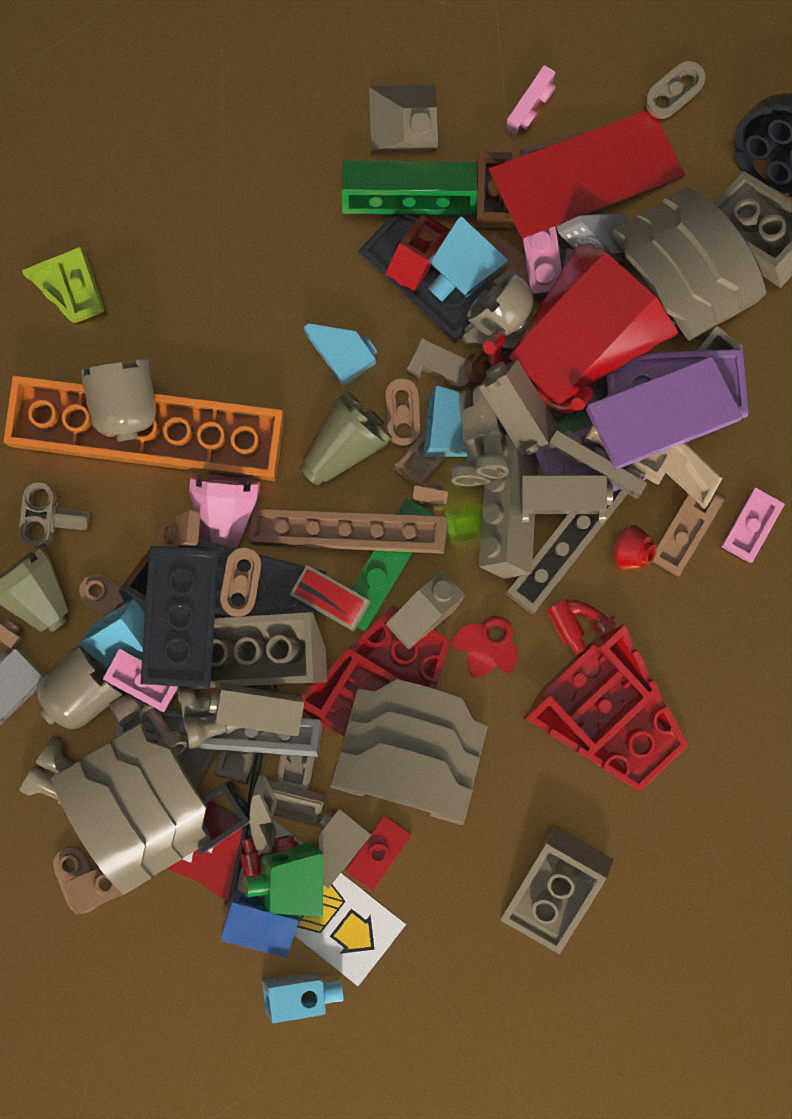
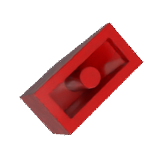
M422 214L399 243L385 274L393 278L398 284L415 291L432 266L430 263L451 229Z

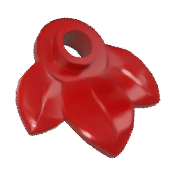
M501 616L488 617L482 624H467L460 629L452 641V648L468 652L467 665L469 673L473 678L488 674L495 666L503 672L510 674L518 661V651L511 641L513 636L512 626L507 619ZM498 626L501 628L502 636L499 639H493L490 636L489 631L491 627Z

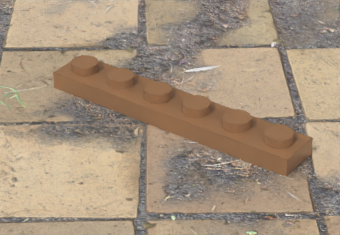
M253 509L248 542L253 545L444 554L448 520L444 516Z

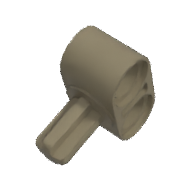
M41 482L32 483L24 490L19 536L27 545L36 548L49 546L54 540L56 528L86 530L88 528L89 512L86 510L59 508V496L47 484ZM46 490L49 496L48 502L45 506L37 508L34 504V496L37 492ZM41 523L45 530L44 536L38 541H33L30 537V529L33 525Z

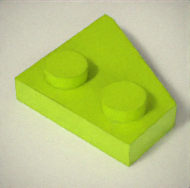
M76 248L22 270L23 275L31 280L51 302L58 306L60 311L71 322L77 323L105 312L83 248Z

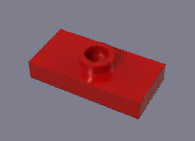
M383 815L372 831L371 836L361 847L345 872L373 891L412 834Z

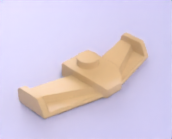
M592 425L583 442L603 446L594 425ZM686 443L629 465L643 474V477L659 485L664 474L667 473L703 509L707 507L723 479L717 471Z

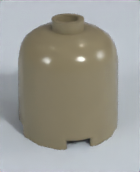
M149 359L136 360V363L125 365L122 362L80 370L90 419L93 427L99 433L116 435L117 442L138 439L137 432L145 430L153 424L156 417V407Z
M79 644L41 678L36 689L38 701L42 706L39 709L41 716L51 725L56 722L68 729H79L106 709L109 703L117 700L123 694L121 692L123 691L122 689L103 680L108 669L105 668L103 670L94 661L95 658L81 648Z

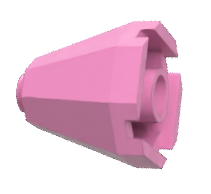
M193 475L190 478L189 493L194 511L199 512L201 515L199 526L201 540L237 549L260 495L261 481L254 480L250 486L248 485L249 478L208 475L207 481H201V475Z

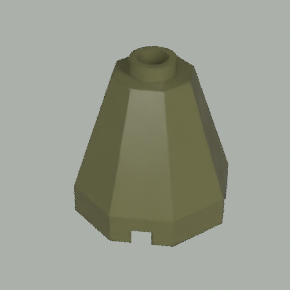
M40 546L34 552L36 557L30 552L0 574V605L42 632L48 628L50 632H53L67 621L64 615L69 609L50 556Z

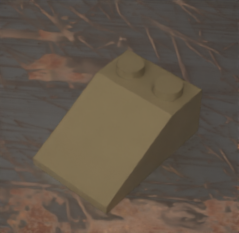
M743 171L713 204L725 214L741 234L756 260L761 275L781 288L792 276V200Z
M554 825L502 915L501 921L560 955L606 881L614 859Z

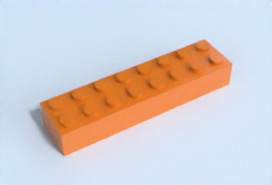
M13 376L3 443L12 448L276 481L285 414L283 410L154 394L156 417L153 424L145 430L138 431V439L117 442L116 435H104L93 427L83 384Z

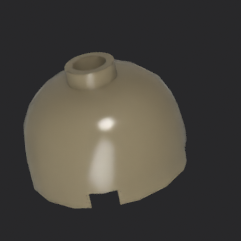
M510 269L494 280L497 285L489 292L484 289L467 312L469 317L467 319L485 335L491 336L497 330L503 331L506 336L512 332L519 334L531 322V319L528 317L532 311L534 300L531 288L514 269Z

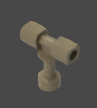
M177 690L175 691L171 701L178 698ZM129 693L109 703L110 710L120 727L139 717L141 721H150L160 738L157 743L171 747L175 756L186 749L187 743L181 733L170 730L162 716L163 712L133 697Z

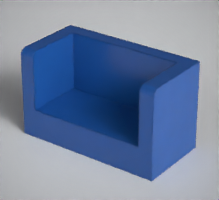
M233 890L222 926L221 941L287 958L299 921V915L270 913L261 903L260 897H245L244 893Z

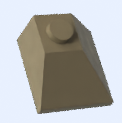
M435 84L369 87L371 154L437 151L438 126Z

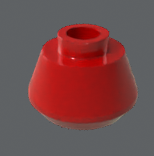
M631 525L624 528L618 535L614 545L613 557L621 569L643 568L647 564L652 563L657 547L654 545L653 538L641 527Z

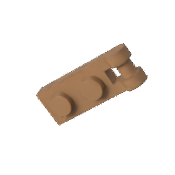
M717 491L711 498L705 512H702L694 507L696 500L690 494H687L659 541L656 555L652 562L679 577L726 496Z

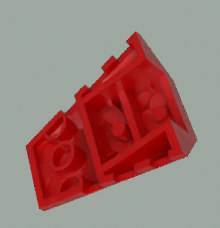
M578 243L508 360L510 362L518 360L529 379L559 405L576 395L583 386L595 384L598 379L610 372L613 373L619 370L625 363L635 357L642 356L653 350L654 346L664 340L668 341L678 335V331L658 298L607 252Z
M392 605L327 669V682L313 683L301 694L304 700L303 711L313 719L321 720L323 727L344 739L357 689L377 691L398 679L436 690L451 640L432 630L408 650L386 626L387 622L400 610Z
M622 624L591 642L586 647V650L579 653L545 685L524 718L635 790L641 792L689 745L669 707L666 706L661 697L660 690L655 681L651 678L644 665V660L635 648L626 626Z

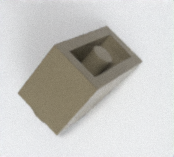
M442 570L421 587L387 622L386 626L409 650L456 611L465 594Z
M341 808L336 813L330 809L318 823V826L322 829L318 834L319 849L324 853L323 885L328 889L371 836L370 831Z

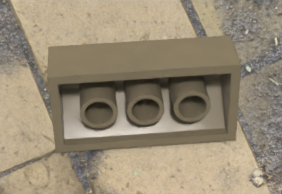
M312 612L215 618L210 688H219V683L246 687L327 682L326 647ZM191 687L192 689H209V688H193V687Z

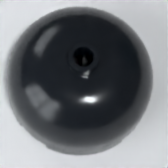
M780 93L759 101L740 121L735 130L737 133V149L734 153L742 171L747 172L769 187L771 185L779 192L789 193L788 197H792V93ZM775 148L779 153L767 166V175L770 179L767 180L755 169L752 157L755 159H765Z

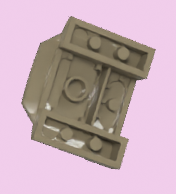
M689 187L665 198L662 203L612 229L610 232L625 253V258L645 279L666 313L672 317L688 341L756 304L766 294L765 285L756 260L736 227L710 200Z
M396 679L377 691L357 689L330 788L362 797L365 794L429 812L431 817L462 825L465 822L473 792L472 788L488 726L473 720L462 698L429 687Z
M142 723L51 777L57 797L79 839L101 871L122 894L150 880L157 873L177 863L185 856L213 840V837L203 823L207 805L188 779L171 747L153 742Z

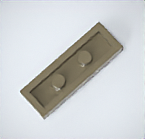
M565 430L564 433L555 432L548 445L549 448L597 476H607V482L637 499L641 495L647 483L641 480L643 474L630 466L615 470L607 452L599 448H595L594 451L581 445L583 439L568 430Z

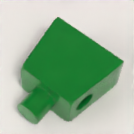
M306 843L264 855L261 858V875L244 876L243 878L245 897L261 896V903L273 914L323 916L324 853L314 843Z

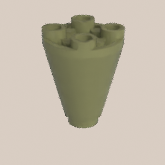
M346 391L335 400L303 458L304 463L300 466L302 473L318 486L323 481L331 480L382 449L392 438L390 433L382 426L384 424L383 420L371 409L367 413L359 407L361 405L360 401L349 391Z

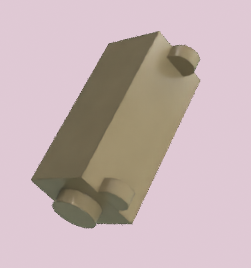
M516 360L507 365L504 362H500L486 371L487 377L479 386V389L520 454L527 453L531 455L538 451L540 447L549 444L560 427L520 362Z
M522 476V523H529V514H598V523H606L607 505H613V485L607 484V476Z
M219 683L218 692L211 693L209 713H214L215 724L298 736L304 700L301 695Z

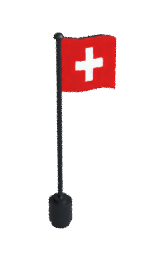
M256 753L247 799L249 807L260 773L263 753ZM214 801L206 804L207 809L203 823L213 839L241 821L240 818ZM249 824L202 855L196 850L166 869L199 882L226 900L224 905L228 908L233 890L237 891L242 865L240 854L244 852L242 840L247 838Z

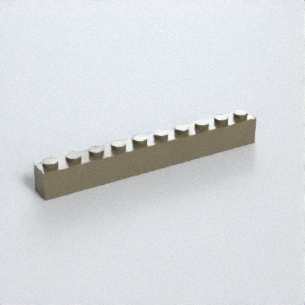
M716 325L696 351L742 349L743 345ZM621 489L613 492V505H607L606 521L628 493ZM567 514L533 557L532 574L518 576L505 594L530 614L535 613L604 525V523H598V514Z

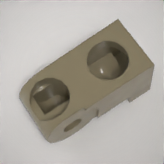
M421 339L407 368L408 374L419 379L422 372L425 371L444 380L446 386L453 390H463L470 384L464 369L466 359Z

